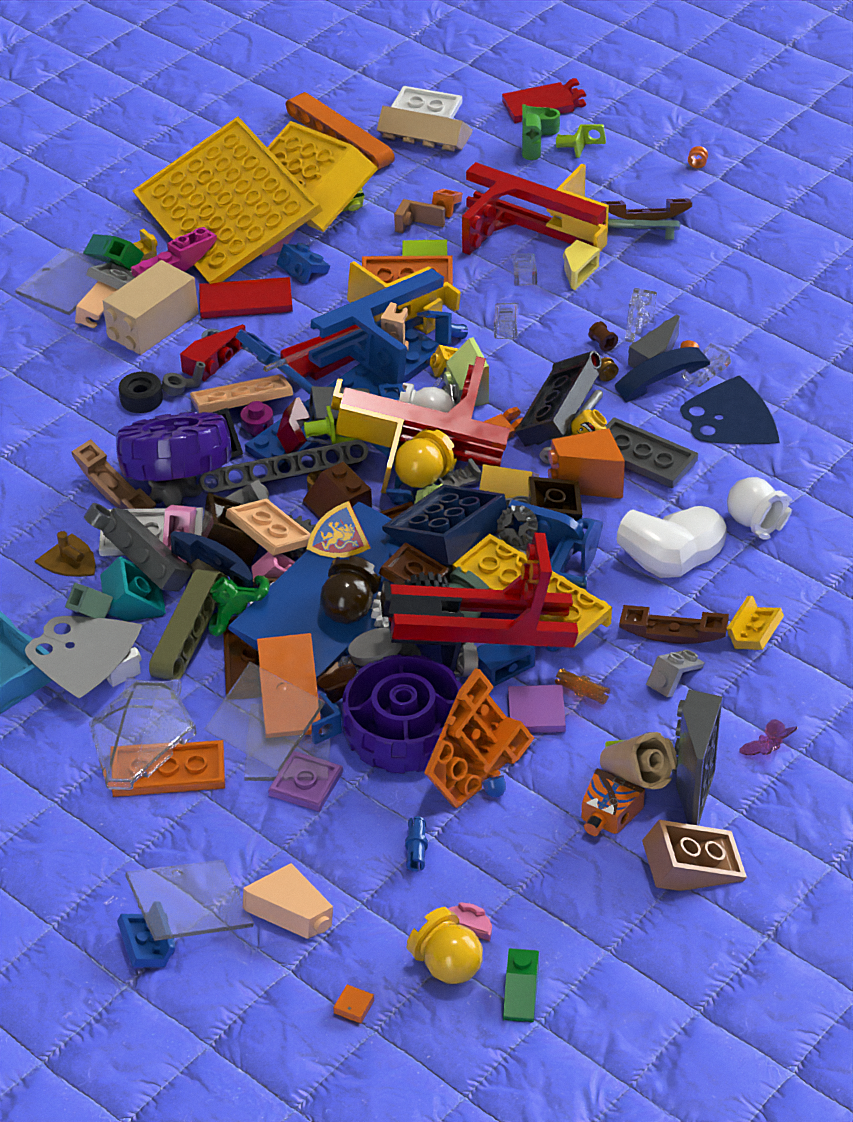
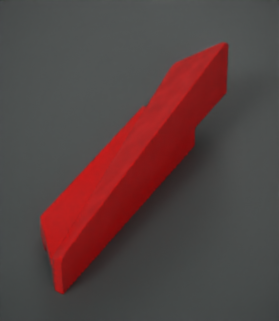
M353 325L323 339L318 336L285 348L280 352L281 359L304 378L309 375L316 381L355 359L349 355L320 368L308 359L309 351L361 328Z

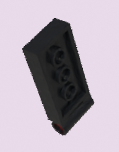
M597 351L586 352L553 364L552 371L515 431L525 447L533 444L539 445L553 438H561L567 433L568 426L575 419V414L584 403L586 395L592 389V385L599 375L596 369L601 367V357Z

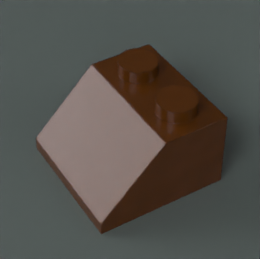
M343 461L322 471L304 497L303 504L319 520L328 511L347 501H350L352 507L361 502L372 508L371 488Z

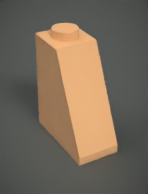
M292 863L243 888L242 908L246 912L306 939L324 933L332 926L333 906Z

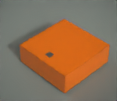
M347 984L333 1007L334 1014L361 1024L374 1002V994Z

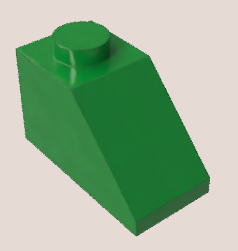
M509 948L503 1020L534 1022L539 973L538 950Z

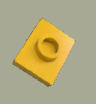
M437 298L425 306L423 311L442 312V299ZM423 317V324L417 325L415 328L428 334L435 329V319Z

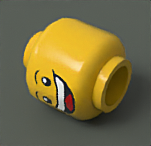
M595 409L583 410L571 422V436L606 429L607 421Z

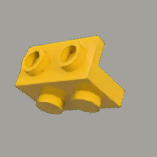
M747 596L727 627L728 636L731 638L734 648L763 650L784 617L782 609L757 607L754 597Z

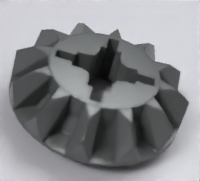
M511 505L510 508L502 511V515L497 520V532L501 540L511 546L526 545L533 539L534 533L538 529L535 514L523 505ZM514 516L519 522H524L519 527L518 533L515 529L508 528L514 524Z

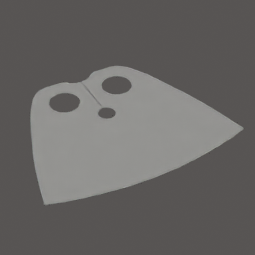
M82 616L54 617L44 626V633L30 641L25 648V653L33 664L49 678L80 699L105 680L123 661L136 641L142 624ZM66 623L70 625L71 630L67 634L60 635L54 632V627L57 624ZM68 642H73L75 644V646L70 649L66 648L65 645ZM44 643L50 644L53 647L52 652L47 655H40L35 651L38 645Z

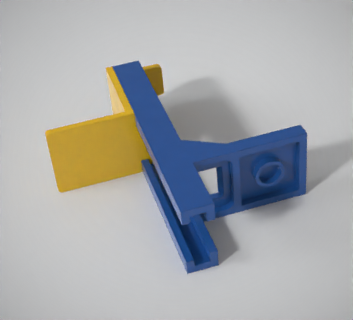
M353 261L350 263L347 293V300L350 303L311 319L310 328L313 330L319 329V336L322 339L353 325H357L361 329L310 350L308 359L322 368L350 355L386 383H402L403 386L407 347L381 329V316L390 302L397 304V309L394 313H401L404 308H407L408 315L405 319L406 331L423 323V317H417V313L423 312V308L437 298L442 299V305L445 304L453 311L459 310L461 292L450 283H444V276L429 266L386 284Z

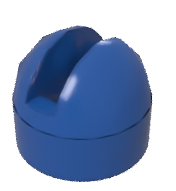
M504 775L482 781L486 794L491 797H500L506 790Z

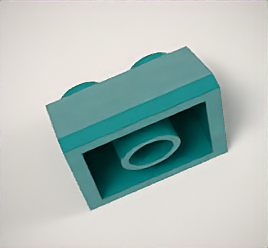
M119 556L100 575L102 593L113 597L108 612L109 615L123 621H133L159 617L166 613L162 589L134 563Z

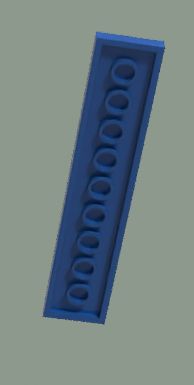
M413 328L405 331V341H408L409 349L406 354L404 383L430 366L431 355L441 345ZM360 363L339 378L343 379L341 388L369 389L370 394L378 396V385L388 384ZM337 380L327 387H336ZM308 399L307 401H305V402L303 403V405L305 406V408H306V410H307V412H308V414H309V416H310L309 406H308V404H309V399ZM281 419L245 444V452L258 460L286 454L277 437ZM303 425L302 428H301V430H302V432H303V434H304V436H305L304 425ZM324 434L323 437L312 436L306 438V443L297 452L316 448L330 438V436ZM279 461L277 464L280 472L289 467L286 461Z

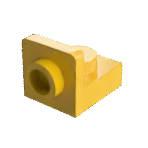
M145 229L139 230L140 241L133 244L144 253L141 261L157 256L156 247L158 244L155 236L148 233Z
M439 345L435 353L431 355L430 366L436 377L441 376L446 367V362L458 350L457 348Z

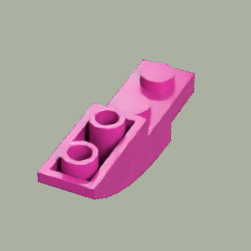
M201 227L184 236H179L167 243L168 251L161 252L153 258L132 266V275L134 277L139 276L160 260L185 272L211 248L217 240V235L205 227Z

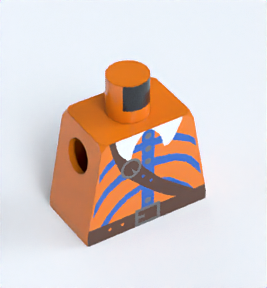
M597 768L582 801L581 818L586 821L584 824L585 831L592 836L599 835L602 829L614 834L619 833L643 809L645 788Z

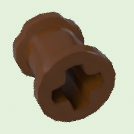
M596 322L589 328V338L593 341L596 340L601 350L610 351L617 345V334L610 332L604 322Z

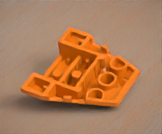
M477 668L474 669L459 689L424 772L452 807L455 808L461 806L480 791L483 780L499 776L501 774L499 769L506 763L514 764L518 761L534 740L533 735L521 721L507 717L490 697L489 693L494 686L482 671Z

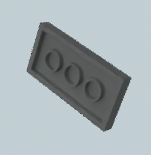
M615 417L606 425V429H610L625 460L624 468L668 487L674 488L698 461L697 452Z

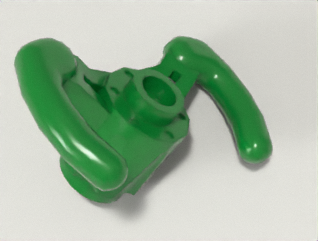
M258 575L254 578L255 584L260 585L258 588L238 587L231 579L228 580L226 577L220 578L213 584L210 589L211 597L219 606L218 613H213L209 620L208 629L211 635L215 637L222 635L226 631L229 619L233 614L238 615L246 609L248 602L261 601L268 594L270 584L265 576Z

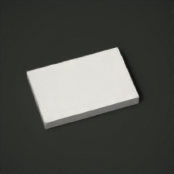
M403 86L391 107L453 119L462 104V96Z

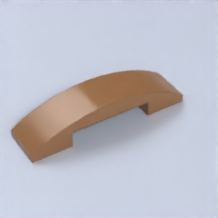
M91 439L72 451L73 458L86 477L114 506L119 509H154L156 507V503L141 488L135 490L106 461L107 455Z

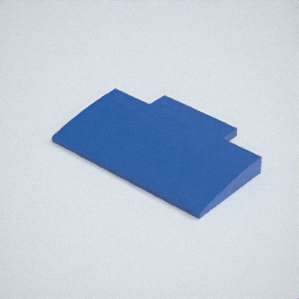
M358 502L352 508L371 549L353 556L363 558L375 566L373 571L377 574L387 543L400 547L403 544L385 533L382 529L383 525L392 520L391 518ZM307 550L270 586L268 594L261 601H254L229 625L228 629L257 651V639L311 633L317 682L318 678L336 662L340 663L347 655L350 656L348 652L349 645L356 637L379 627L374 625L376 619L371 618L373 609H370L367 615L358 622L348 625L335 622L325 615L320 605L321 588L329 578L328 571L335 558L321 556ZM378 588V591L373 595L371 608L374 599H376L378 592H381L382 589Z

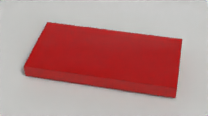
M290 277L199 284L201 318L293 312Z

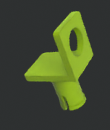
M580 124L575 135L557 134L556 147L574 148L576 158H580L585 144L606 143L605 129L602 124ZM589 131H598L600 137L597 139L592 138L589 135Z
M326 406L327 416L325 419L303 423L306 438L328 434L332 445L358 440L335 434L336 425H334L330 406Z

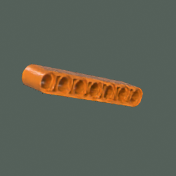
M303 92L285 102L286 110L291 117L310 129L353 145L378 170L395 161L394 153L388 145L308 93Z

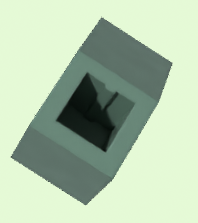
M74 582L65 608L95 619L105 618L110 610L113 597Z

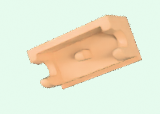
M98 281L77 304L75 323L95 328L98 324L90 321L89 317L99 320L104 312L102 300L118 289Z
M390 302L381 316V329L404 344L408 350L409 343L405 341V319L408 315V310L404 308L401 313H394L396 312L397 304Z

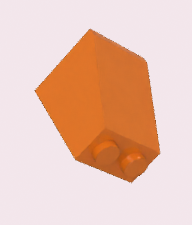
M609 428L552 439L551 450L548 451L551 469H548V478L579 481L580 495L623 498L625 460Z

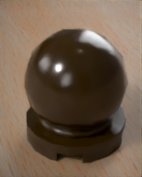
M351 555L349 560H340V557H336L332 561L328 571L329 578L323 584L320 594V605L326 616L335 622L348 625L358 622L367 615L371 609L372 597L378 591L382 578L381 575L378 576L373 571L375 566L372 563Z

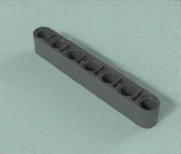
M352 440L221 467L203 473L198 481L199 488L206 494H215L243 488L258 479L263 484L306 475L315 471H324L343 461L348 466L354 465L367 457L368 448L363 441ZM351 446H357L360 449V458H353L350 455ZM327 451L336 453V463H329L326 460ZM303 456L312 458V468H305L302 465L301 459ZM279 461H286L289 464L288 473H281L278 470L277 464ZM255 466H262L265 469L264 478L254 476L253 468ZM230 471L240 473V483H232L229 480ZM206 476L216 478V488L210 489L205 486L204 479Z

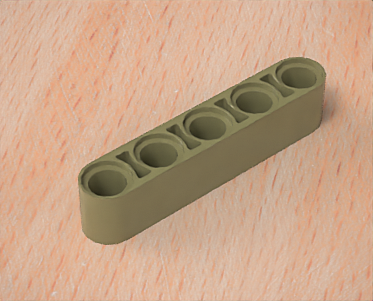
M200 569L194 571L151 657L149 672L152 677L175 681L181 679L218 604L211 597L210 589L216 581L225 577L222 572Z

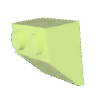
M474 337L469 338L446 362L447 372H444L446 385L454 384L459 386V390H463L469 364L474 365L476 356L484 358ZM486 360L475 406L489 403V365Z

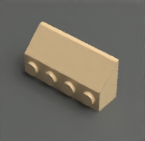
M383 105L377 126V131L385 139L395 140V137L402 138L403 142L415 144V141L422 142L423 146L434 148L435 145L442 146L443 150L454 152L455 149L462 150L473 130L461 120Z

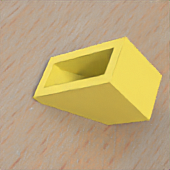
M576 240L570 247L565 249L563 253L564 270L571 289L576 290L599 267V248Z

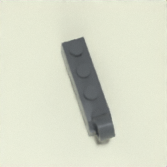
M92 503L84 515V519L90 525L102 530L103 535L160 589L180 591L193 572L128 510L113 508L110 512L102 505Z

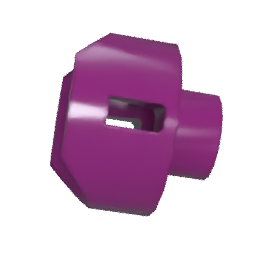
M260 401L249 403L241 411V425L254 437L274 424L273 410Z

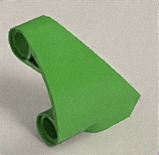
M523 104L522 156L527 160H536L541 156V136L554 135L560 131V112L550 107H532Z

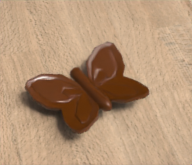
M353 664L343 665L337 668L334 673L325 674L318 678L317 684L325 688L324 691L328 693L326 696L332 703H336L343 698L345 687L349 680H353L356 667Z

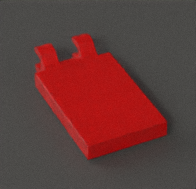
M572 78L565 85L558 82L503 93L502 102L513 122L519 123L522 122L523 104L532 107H550L557 109L560 114L573 112L574 107L586 106L584 99H580L581 97H586V93L583 89L573 88L580 85L576 78Z

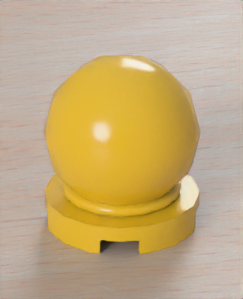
M422 430L412 440L406 441L396 452L394 467L399 479L414 488L432 485L439 477L445 476L454 469L457 458L454 459L452 451L454 444L440 430Z
M446 907L437 908L424 917L428 922L419 931L415 928L412 930L407 940L406 948L416 960L425 962L426 967L436 979L446 984L464 983L469 981L481 968L483 945L474 931L466 926L459 925L460 920L454 912Z

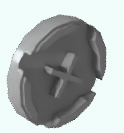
M378 628L356 637L350 643L348 652L353 663L365 666L370 662L374 663V661L382 660L383 657L397 655L402 649V643H391L389 628Z

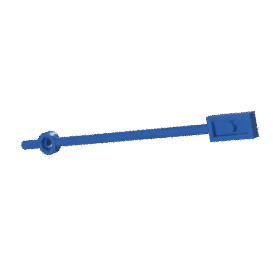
M239 330L235 338L242 342L241 347L258 355L256 359L267 366L270 363L310 394L311 387L314 385L281 359V355L255 334ZM370 443L389 459L390 447Z

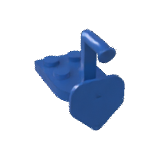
M512 499L508 508L511 505H523L535 514L538 522L536 533H545L548 551L553 553L550 560L552 571L565 577L578 587L587 590V575L580 577L564 573L563 571L571 555L578 551L581 552V570L588 571L596 555L603 522L591 518H581L575 521L566 514ZM514 516V524L509 528L515 529L518 532L519 527L524 522H519Z

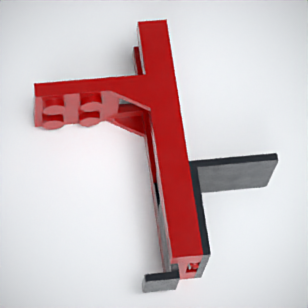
M534 533L532 543L527 545V562L522 564L521 575L504 590L390 585L389 581H383L380 595L382 617H388L391 643L441 645L442 663L452 672H455L462 642L574 648L579 633L577 623L539 621L540 615L569 616V607L573 606L572 594L547 592L552 568L545 533ZM460 611L521 615L515 620L464 617V614Z

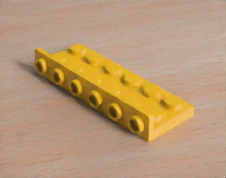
M489 534L452 564V572L459 566L462 569V573L466 574L469 570L489 586L488 589L504 590L521 575L522 564L527 562L525 553ZM552 571L547 592L572 594L573 606L569 607V616L540 615L539 621L577 623L579 633L575 646L600 624L605 627L611 624L612 606Z

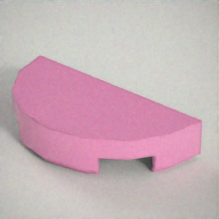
M463 902L458 903L459 906L448 908L458 916L460 920L459 925L466 926L474 931L478 938L490 941L492 924L485 915L484 909L474 904Z

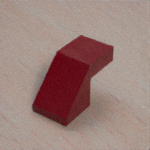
M300 397L295 398L283 412L277 432V437L286 454L297 452L307 441L301 428L304 425L303 423L307 422L311 417Z

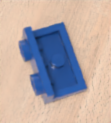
M297 243V245L283 244L276 262L278 266L302 284L308 283L311 273L328 274L330 265L323 260L324 258L321 255L311 252L309 250L310 247L303 243Z
M153 903L148 914H120L117 923L132 967H165L171 955L174 954L176 945L169 931L167 917L163 914L161 905Z

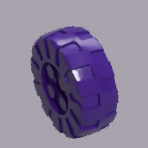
M183 412L179 415L165 414L155 416V418L149 420H139L133 422L130 426L122 427L116 434V453L121 472L126 478L139 481L172 480L200 475L227 464L231 459V438L226 419L222 415L211 412Z
M399 654L383 657L382 660L374 663L370 662L357 671V675L353 680H349L343 693L341 721L348 746L352 751L355 750L360 760L373 768L376 766L385 769L386 772L398 774L410 771H425L458 691L462 687L461 682L456 680L455 673L444 664H438L425 656H401Z

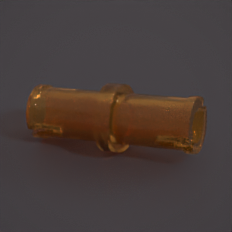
M561 668L556 677L561 679H555V684L574 691L575 695L579 697L586 696L600 704H605L609 698L605 694H610L609 688L590 681V678L585 675L578 676L564 668Z

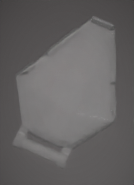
M127 677L124 691L89 721L91 737L108 789H133V784L142 776L148 778L173 755L172 749L179 743L185 745L197 734L196 725L179 697L182 688L180 678H171V681H147Z

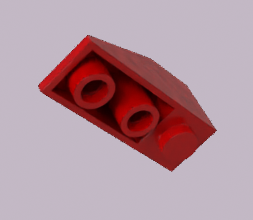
M242 324L194 341L180 353L182 372L193 377L196 362L201 361L205 363L202 381L205 382L240 349H243L241 347L242 342L235 337L240 329L246 331L245 325Z

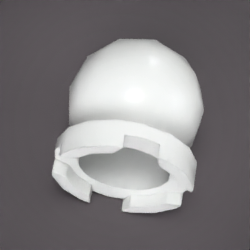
M403 383V388L406 392L401 391L399 401L446 413L455 407L451 396L443 389L424 387L416 392L414 384Z
M749 477L737 481L730 489L727 497L728 512L739 524L751 527V531L761 539H770L771 536L769 534L775 529L780 531L788 521L792 509L788 506L792 498L782 491H775L764 479Z

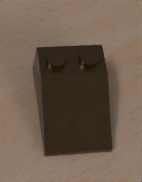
M208 493L201 536L225 546L245 564L251 565L259 544L225 517L227 509L243 504Z

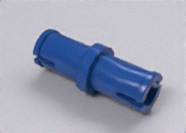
M420 816L414 817V826L413 819L410 818L408 820V837L405 839V848L408 851L406 866L409 870L415 872L419 871V862L420 869L423 870L425 868V851L428 848V840L425 837L426 820Z

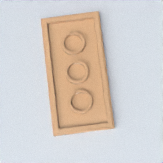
M283 374L191 392L190 397L198 413L215 412L224 408L229 409L249 405L253 401L263 402L292 396L293 389Z

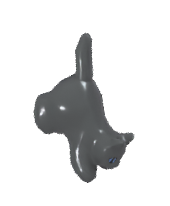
M196 476L148 481L149 486L152 488L149 497L157 504L164 502L166 508L170 505L183 506V498L199 496L202 491L199 485L195 484Z

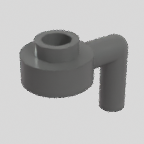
M201 361L196 362L192 378L185 379L177 373L165 374L161 384L163 391L170 396H177L183 394L185 388L199 387L205 363Z

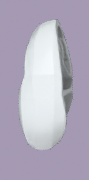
M695 506L665 516L663 519L636 510H630L623 517L619 525L617 544L645 570L657 577H681L692 568L709 562L721 551L725 545L727 527L721 515L715 510L704 506Z

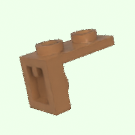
M403 199L394 213L395 232L404 233L412 221L444 227L445 208L443 206Z

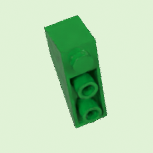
M99 234L92 235L83 252L86 256L105 263L112 262L130 271L131 267L139 264L144 256V253L130 241L116 236Z

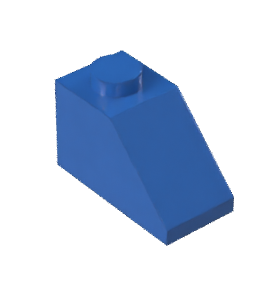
M483 644L477 647L478 669L482 671L494 687L535 666L534 646Z

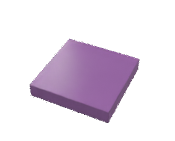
M562 685L508 686L510 718L521 721L530 733L566 731Z
M292 751L268 789L269 796L320 812L342 775L343 766Z

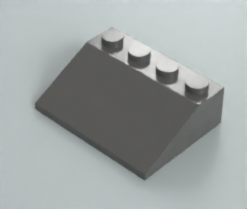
M690 689L686 699L680 700L678 705L677 717H681V719L678 720L675 735L680 736V738H677L675 743V751L678 757L676 756V769H673L672 773L677 774L676 787L687 824L699 826L716 769L722 696Z

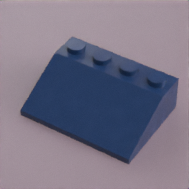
M443 484L383 525L382 529L401 544L406 542L440 564L449 566L487 535L497 532V520L502 515V511L507 509L505 494Z

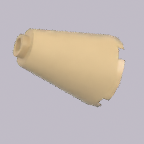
M648 732L605 747L600 755V765L603 771L646 789L654 790L663 788L670 783L672 778L669 777L672 769H676L677 758L675 748L669 738H664L658 732Z

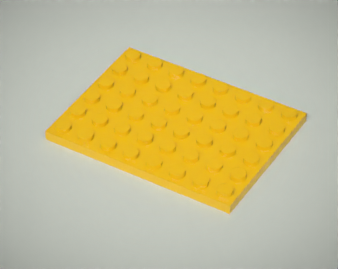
M239 116L132 190L138 200L172 240L201 227H205L217 235L215 243L193 265L209 284L223 282L323 211L320 204Z

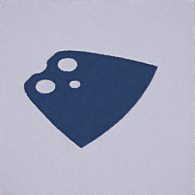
M740 375L707 389L689 399L680 407L682 416L691 422V432L698 440L734 444L780 443L771 412L760 395ZM699 406L705 412L701 416H694L689 410L691 407ZM720 414L723 416V419L718 420L715 418V415ZM704 425H710L716 431L712 435H704L700 432V428Z

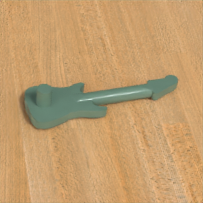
M608 219V228L666 230V240H674V230H680L681 226L679 221Z

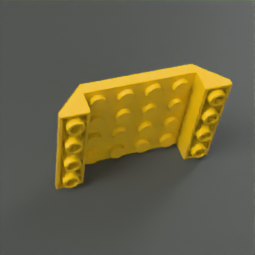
M290 121L267 147L320 204L323 211L306 223L308 226L322 232L330 226L378 170L353 145L293 121Z

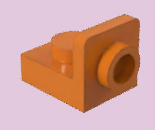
M448 189L437 190L433 192L432 205L443 206L445 208V217H452L454 204L462 201L463 193Z

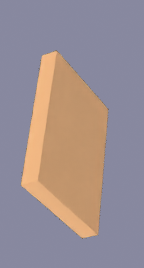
M267 498L232 507L226 511L225 517L273 556L308 545L311 533Z

